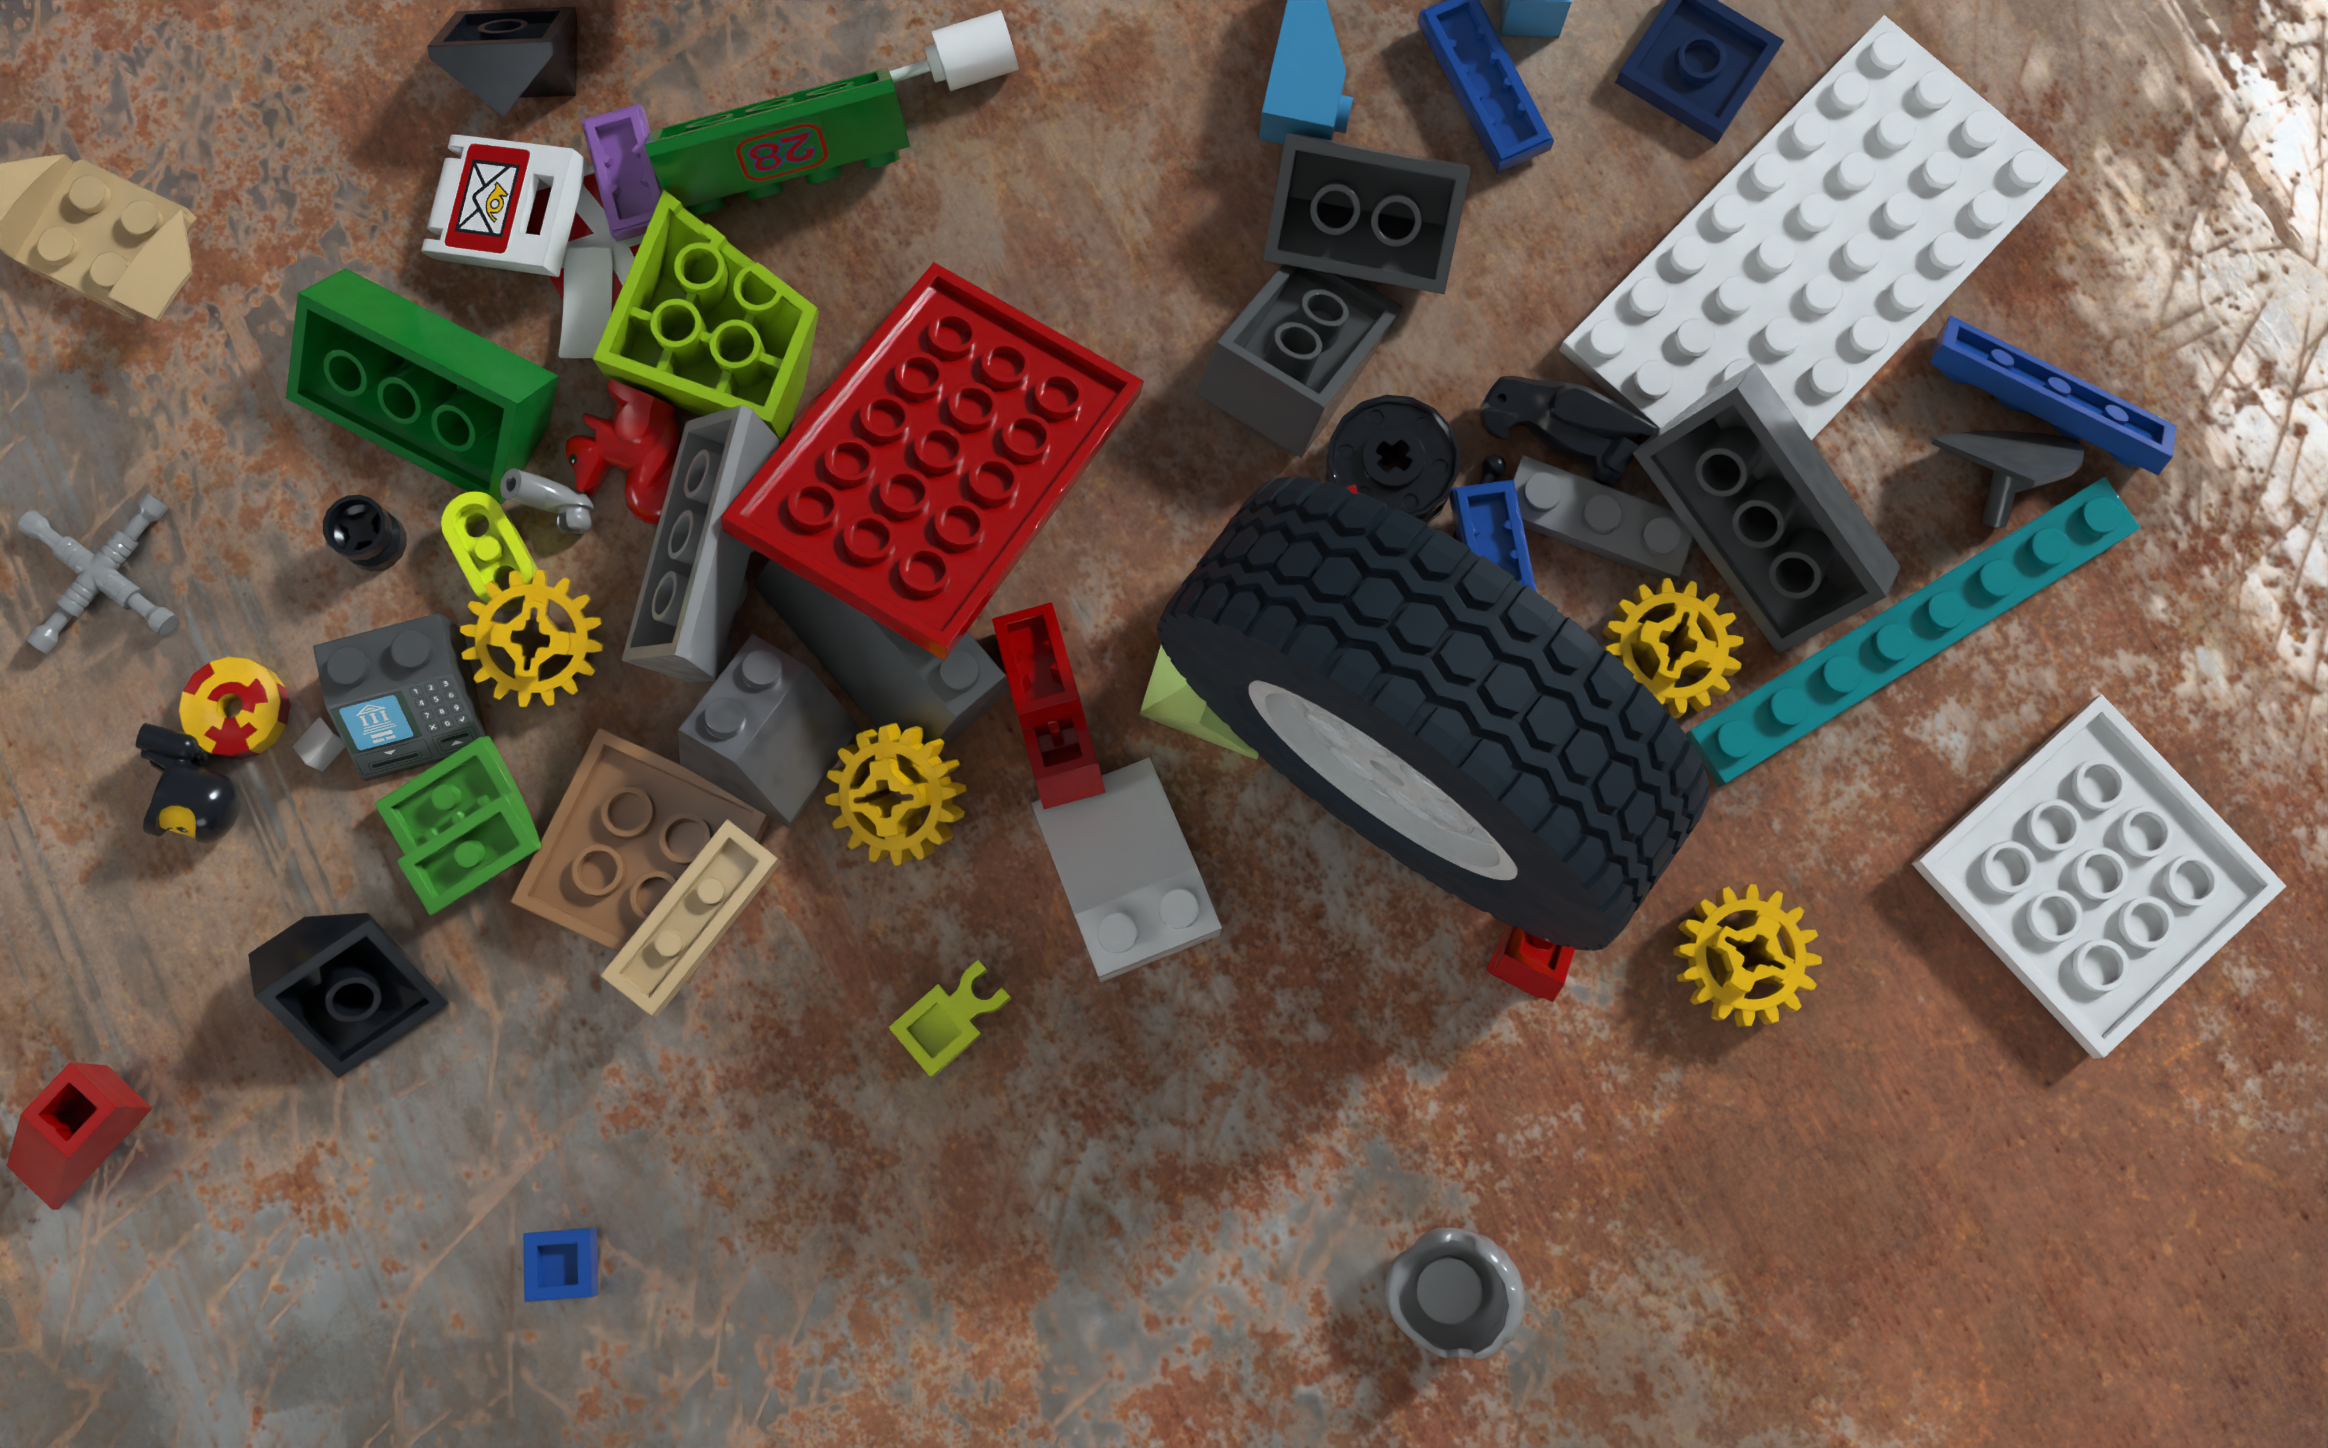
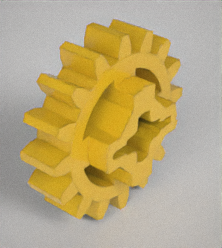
M537 569L532 584H525L518 570L509 572L510 588L506 590L494 581H489L485 584L487 593L491 598L489 603L471 600L467 606L474 614L479 616L477 624L472 623L460 626V633L475 638V646L462 652V658L465 660L479 659L483 665L473 679L476 683H479L490 677L494 678L498 683L493 697L498 700L503 698L511 689L518 691L520 707L529 706L533 693H541L542 699L547 706L554 705L556 703L555 688L562 686L565 691L572 695L577 693L580 689L573 677L574 674L578 671L584 675L593 676L596 671L594 665L585 659L587 652L594 653L604 649V643L589 638V630L602 624L601 617L585 618L582 609L590 602V596L585 594L573 600L567 595L572 580L564 577L555 587L548 586L546 570ZM525 595L521 614L510 622L493 621L496 613L502 606L514 598ZM550 599L567 611L574 623L576 632L561 629L551 617ZM537 608L536 621L539 622V632L544 635H550V644L537 648L535 656L531 658L529 667L530 654H527V645L522 641H516V632L529 627L531 619L535 617V609ZM490 645L503 647L515 661V676L500 666L492 653ZM554 654L573 655L564 670L553 677L540 680L543 663Z
M1664 578L1657 586L1656 595L1643 584L1633 593L1635 604L1622 599L1613 610L1621 621H1609L1604 626L1602 634L1615 641V643L1606 646L1604 650H1609L1634 674L1633 678L1637 682L1643 683L1662 705L1668 704L1669 712L1673 718H1680L1686 713L1687 701L1699 713L1711 705L1708 692L1720 698L1731 688L1723 676H1733L1741 669L1742 663L1728 655L1730 652L1737 650L1744 642L1743 637L1727 635L1726 628L1736 619L1734 612L1718 616L1713 610L1720 598L1718 594L1713 593L1702 601L1696 598L1697 582L1690 581L1680 593H1677L1671 579ZM1669 610L1668 615L1659 623L1646 620L1644 623L1638 622L1639 619L1651 612ZM1698 624L1703 628L1708 639L1705 638ZM1675 629L1673 636L1675 641L1674 651L1681 655L1668 666L1670 657L1667 656L1669 646L1662 642ZM1634 657L1639 659L1647 676L1639 669ZM1684 673L1696 676L1698 673L1704 674V677L1693 685L1674 688L1675 682Z
M891 723L881 726L878 733L874 729L861 732L856 735L858 746L851 744L840 748L837 752L846 766L828 770L827 777L839 784V792L826 796V804L840 806L842 815L838 816L832 822L834 829L846 826L851 828L853 834L847 844L851 850L866 843L869 844V861L877 862L886 858L889 853L894 866L902 865L912 860L913 855L918 860H921L935 853L934 843L941 845L950 841L954 836L945 822L953 823L964 817L965 811L952 804V799L954 796L966 792V785L951 782L949 776L950 773L959 767L960 763L958 759L942 762L938 755L942 751L945 742L940 738L930 741L925 745L922 744V727L914 726L905 729L901 735L898 724ZM869 765L870 775L864 783H861L864 772ZM889 788L894 792L900 791L901 795L912 794L913 797L902 801L900 797H892L891 794H880L879 791ZM931 805L926 821L916 831V827L922 824L921 812L926 806Z
M1756 884L1742 887L1739 900H1737L1735 893L1729 886L1716 891L1718 907L1707 899L1698 901L1693 907L1701 920L1687 919L1681 922L1678 927L1685 935L1690 937V942L1673 948V955L1688 959L1689 968L1676 975L1678 982L1694 980L1698 986V989L1690 998L1693 1005L1707 1000L1714 1002L1711 1018L1716 1021L1724 1020L1731 1011H1735L1737 1027L1752 1026L1755 1019V1011L1764 1025L1779 1022L1777 1005L1788 1013L1798 1011L1802 1006L1798 997L1794 994L1795 990L1802 992L1812 991L1817 985L1810 977L1804 974L1805 968L1822 964V957L1814 953H1807L1805 946L1806 943L1811 942L1818 936L1817 931H1800L1796 925L1805 911L1801 907L1787 912L1781 910L1783 893L1778 890L1769 893L1762 901L1759 900V891ZM1730 914H1750L1748 920L1743 921L1738 931L1728 926L1720 927L1716 925ZM1777 933H1779L1784 942L1787 956L1782 952ZM1749 943L1752 945L1749 955L1758 961V965L1744 969L1742 967L1744 956L1736 951V947ZM1706 955L1712 958L1718 974L1716 980L1710 972ZM1755 981L1777 986L1770 994L1763 998H1744L1745 994L1751 991Z

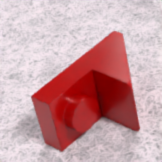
M1507 924L1488 962L1487 971L1491 975L1536 998H1544L1553 1003L1565 984L1575 949L1572 946L1568 948L1552 943L1547 938L1543 940L1524 932L1519 927L1515 928Z

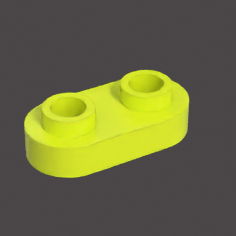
M466 492L455 497L443 512L441 527L443 535L474 593L488 604L491 598L487 593L485 584L489 581H494L500 585V580L506 573L516 570L522 575L525 584H532L533 577L538 568L504 507L493 497L483 492ZM481 520H488L489 528L487 532L480 537H472L473 526ZM525 595L510 600L500 608V611H514L522 608Z

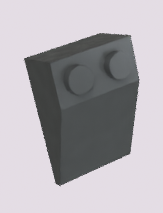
M1283 264L1216 342L1196 394L1302 458L1354 385L1400 315L1403 306L1354 277Z

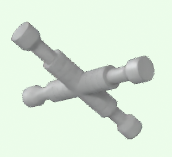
M147 492L138 503L137 513L122 531L117 528L96 555L72 537H62L51 529L49 521L37 511L31 510L26 512L18 521V530L30 539H38L53 549L52 554L54 557L79 575L57 600L56 603L59 605L57 610L45 624L35 627L25 640L38 650L49 654L58 643L59 632L73 616L79 617L100 591L124 609H134L146 618L148 626L159 635L165 636L171 633L177 626L179 617L166 607H157L143 597L144 592L142 589L117 572L126 561V558L139 545L136 541L137 538L151 522L160 520L169 507Z

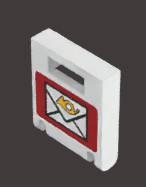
M451 135L448 149L460 155L461 159L445 158L427 226L429 231L436 235H441L440 240L424 239L421 252L440 261L559 277L588 160L573 148ZM539 179L552 187L540 235L526 234Z

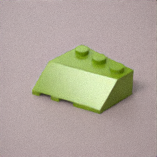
M663 190L593 356V360L608 382L612 379L654 396L670 405L701 416L738 405L753 409L780 440L779 443L782 444L805 388L819 311L816 306L759 262H753L731 245L724 235L710 224H704L687 211L679 200L666 190Z

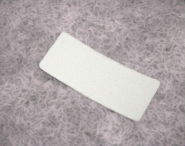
M610 247L566 248L564 255V296L559 348L560 358H593L612 313L613 254Z

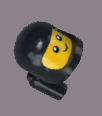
M144 723L137 735L136 748L141 749V758L150 760L151 766L163 773L143 821L144 832L160 837L168 830L196 838V841L202 843L214 842L225 836L234 826L241 805L239 790L233 781L219 772L203 768L208 763V753L203 752L202 747L199 746L194 736Z

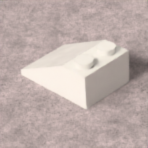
M1150 757L1102 775L1106 793L1048 809H1043L1041 800L1031 803L1100 982L1217 937L1222 929L1198 867Z

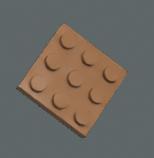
M598 728L540 842L542 849L535 852L510 902L620 952L727 819L759 843L771 817L682 765ZM696 969V970L694 971V973L690 976V978L686 981L687 984H690V983H691V981H692V979H693V977H694V975H695L697 969Z

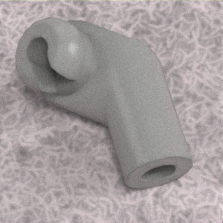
M515 468L508 470L504 474L500 484V492L505 499L558 515L556 526L565 534L579 535L586 533L590 529V514L594 513L595 510L593 503L585 493Z

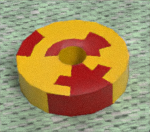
M228 656L207 663L192 675L182 691L179 715L184 732L194 736L203 750L220 758L243 760L260 755L277 742L287 726L290 703L286 687L274 672L248 658ZM236 699H241L242 709L240 713L233 718H229L227 711L230 703Z

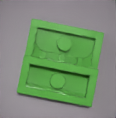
M490 736L479 737L374 803L405 854L396 861L430 916L435 915L542 849L536 828L523 797Z

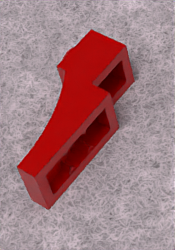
M1050 602L991 618L1043 809L1106 793L1053 603Z

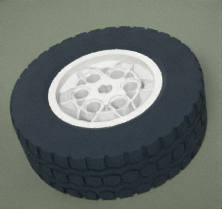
M1292 477L1276 478L1263 484L1247 498L1226 525L1223 532L1219 534L1196 564L1197 567L1187 576L1181 584L1182 587L1167 603L1158 622L1157 631L1161 645L1180 675L1187 679V684L1201 699L1205 700L1206 705L1224 723L1228 724L1231 727L1230 729L1250 748L1257 751L1258 755L1280 774L1286 776L1292 784L1312 800H1316L1324 809L1344 824L1356 830L1362 837L1381 850L1383 849L1391 854V857L1414 872L1425 876L1430 882L1450 894H1455L1475 908L1490 913L1494 918L1515 928L1519 927L1524 932L1543 940L1547 938L1550 942L1568 948L1572 946L1578 950L1589 951L1591 949L1596 951L1606 948L1619 936L1700 821L1709 800L1710 788L1708 787L1709 781L1705 768L1700 766L1702 761L1692 743L1685 740L1687 735L1675 719L1663 711L1664 706L1643 683L1637 682L1633 678L1634 674L1609 650H1604L1597 644L1598 641L1570 617L1566 618L1557 611L1558 608L1529 586L1526 585L1524 587L1514 580L1515 576L1483 555L1480 557L1473 553L1470 547L1439 529L1435 531L1428 527L1426 522L1398 508L1391 509L1385 502L1360 492L1354 494L1346 487L1325 481L1320 484L1316 479L1302 477L1295 479Z

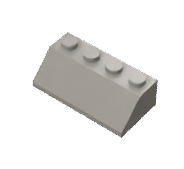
M738 405L686 421L621 661L689 683L716 681L719 673L726 667L732 652V641L729 638L734 614L741 608L747 595L748 582L744 576L750 553L754 549L725 533L721 526V516L778 449L780 442L753 409Z

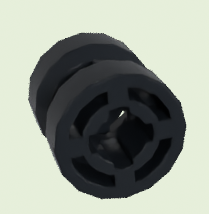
M360 494L347 495L335 501L327 510L323 519V535L328 545L361 569L370 572L383 571L395 565L403 556L407 539L402 523L372 498Z

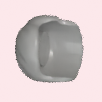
M1436 1228L1423 1234L1414 1246L1406 1249L1395 1258L1385 1280V1301L1388 1311L1398 1327L1408 1337L1432 1353L1443 1358L1458 1357L1482 1360L1497 1354L1503 1345L1508 1344L1515 1337L1516 1331L1523 1319L1525 1288L1519 1269L1513 1263L1509 1254L1501 1246L1496 1245L1492 1239L1468 1229Z

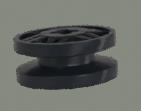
M1383 395L1362 401L1341 418L1330 438L1325 482L1342 487L1356 485L1357 492L1385 502L1391 509L1398 508L1426 522L1428 525L1441 514L1449 499V494L1458 476L1460 450L1452 427L1435 408L1413 397ZM1394 460L1402 464L1401 469L1394 467L1388 473L1380 468L1381 463L1388 466Z

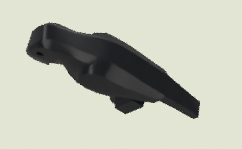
M1503 376L1491 387L1480 405L1479 417L1481 424L1490 435L1501 440H1507L1511 436V429L1526 426L1542 444L1555 453L1572 461L1589 464V472L1594 480L1600 484L1605 483L1610 487L1615 485L1634 457V450L1660 430L1600 393L1586 386L1567 382Z

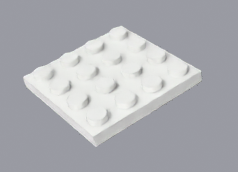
M2102 694L2086 703L1911 863L2093 1059L2105 1058L2286 887L2278 876Z

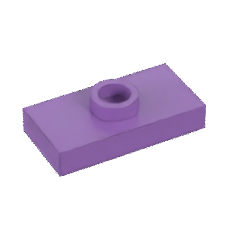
M640 104L581 120L611 236L618 242L645 234L663 192L644 145L651 133L645 110Z

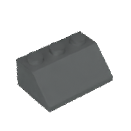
M1289 132L1285 137L1263 261L1445 295L1471 169L1469 165Z

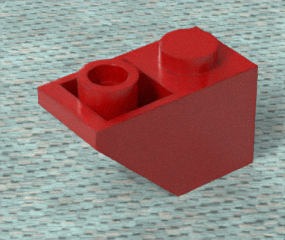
M69 1062L20 1115L6 1166L52 1210H59L153 1108L107 1065Z

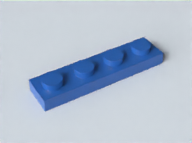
M1951 315L1937 334L1929 364L1939 368L1941 373L1948 379L1959 384L1970 383L1994 395L2002 405L2018 412L2027 411L2051 423L2059 433L2068 438L2084 439L2107 450L2116 461L2125 466L2141 467L2153 474L2159 475L2172 459L2177 425Z

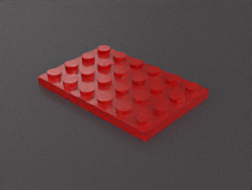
M933 262L722 514L721 526L725 533L945 661L1139 398L1144 380Z

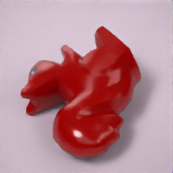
M610 379L606 386L607 391L617 402L612 416L606 419L584 413L582 420L595 432V438L587 435H575L566 442L565 452L568 462L576 474V488L578 492H585L588 497H592L613 467L623 469L628 472L624 488L627 507L635 518L648 524L658 525L681 442L677 422L674 418L675 407L654 396Z

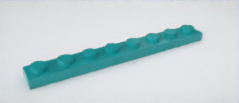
M2103 477L1685 733L1687 735L1686 738L1692 743L1701 761L1720 788L2128 537L2141 527L2106 477Z

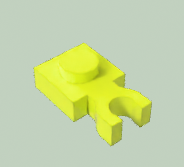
M979 960L965 970L960 979L958 989L951 996L937 984L888 1027L932 1078L983 1035L972 1023L976 1017L981 1014L995 1012L1012 999L1003 988L999 989L992 998L987 1000H981L975 996L973 991L974 983L988 972Z

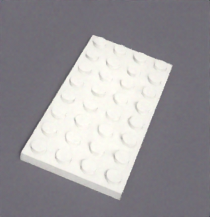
M1884 15L1563 341L1559 351L1622 407L1659 429L1663 428L1703 395L1756 362L1812 441L2069 170Z

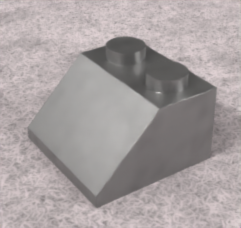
M752 634L678 729L680 765L790 828L827 777L828 770L833 769L840 759L837 753L839 749L850 745L859 733V726L808 665Z

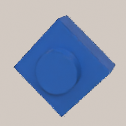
M597 1228L523 1233L525 1302L585 1298L598 1295Z

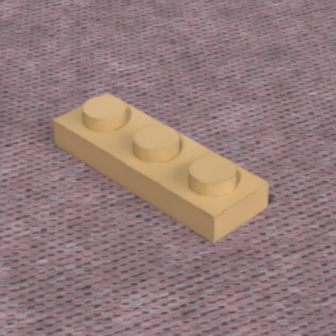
M727 819L600 976L650 1016L658 1018L782 861Z

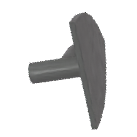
M1973 431L1936 437L1932 439L1931 443L1994 470L1981 521L1988 526L1998 528L2006 527L2008 524L2015 492L2042 487L2048 483L2072 476L2081 468L2084 457V449L2079 440L2042 433Z

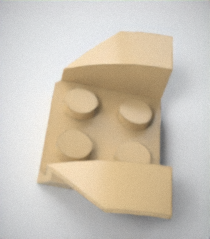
M66 154L0 164V251L30 271L134 321L137 320L140 313L157 322L160 321L180 289L193 274L188 233L197 220L196 216L187 208L84 159L73 161Z

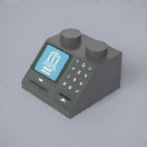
M440 612L313 645L326 709L362 780L369 781L440 762L479 737L487 736L476 684L473 679L470 660L463 659L461 654L468 649L465 635L460 633L458 625Z

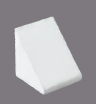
M319 717L293 745V748L306 765L323 772L345 748V745L338 731Z

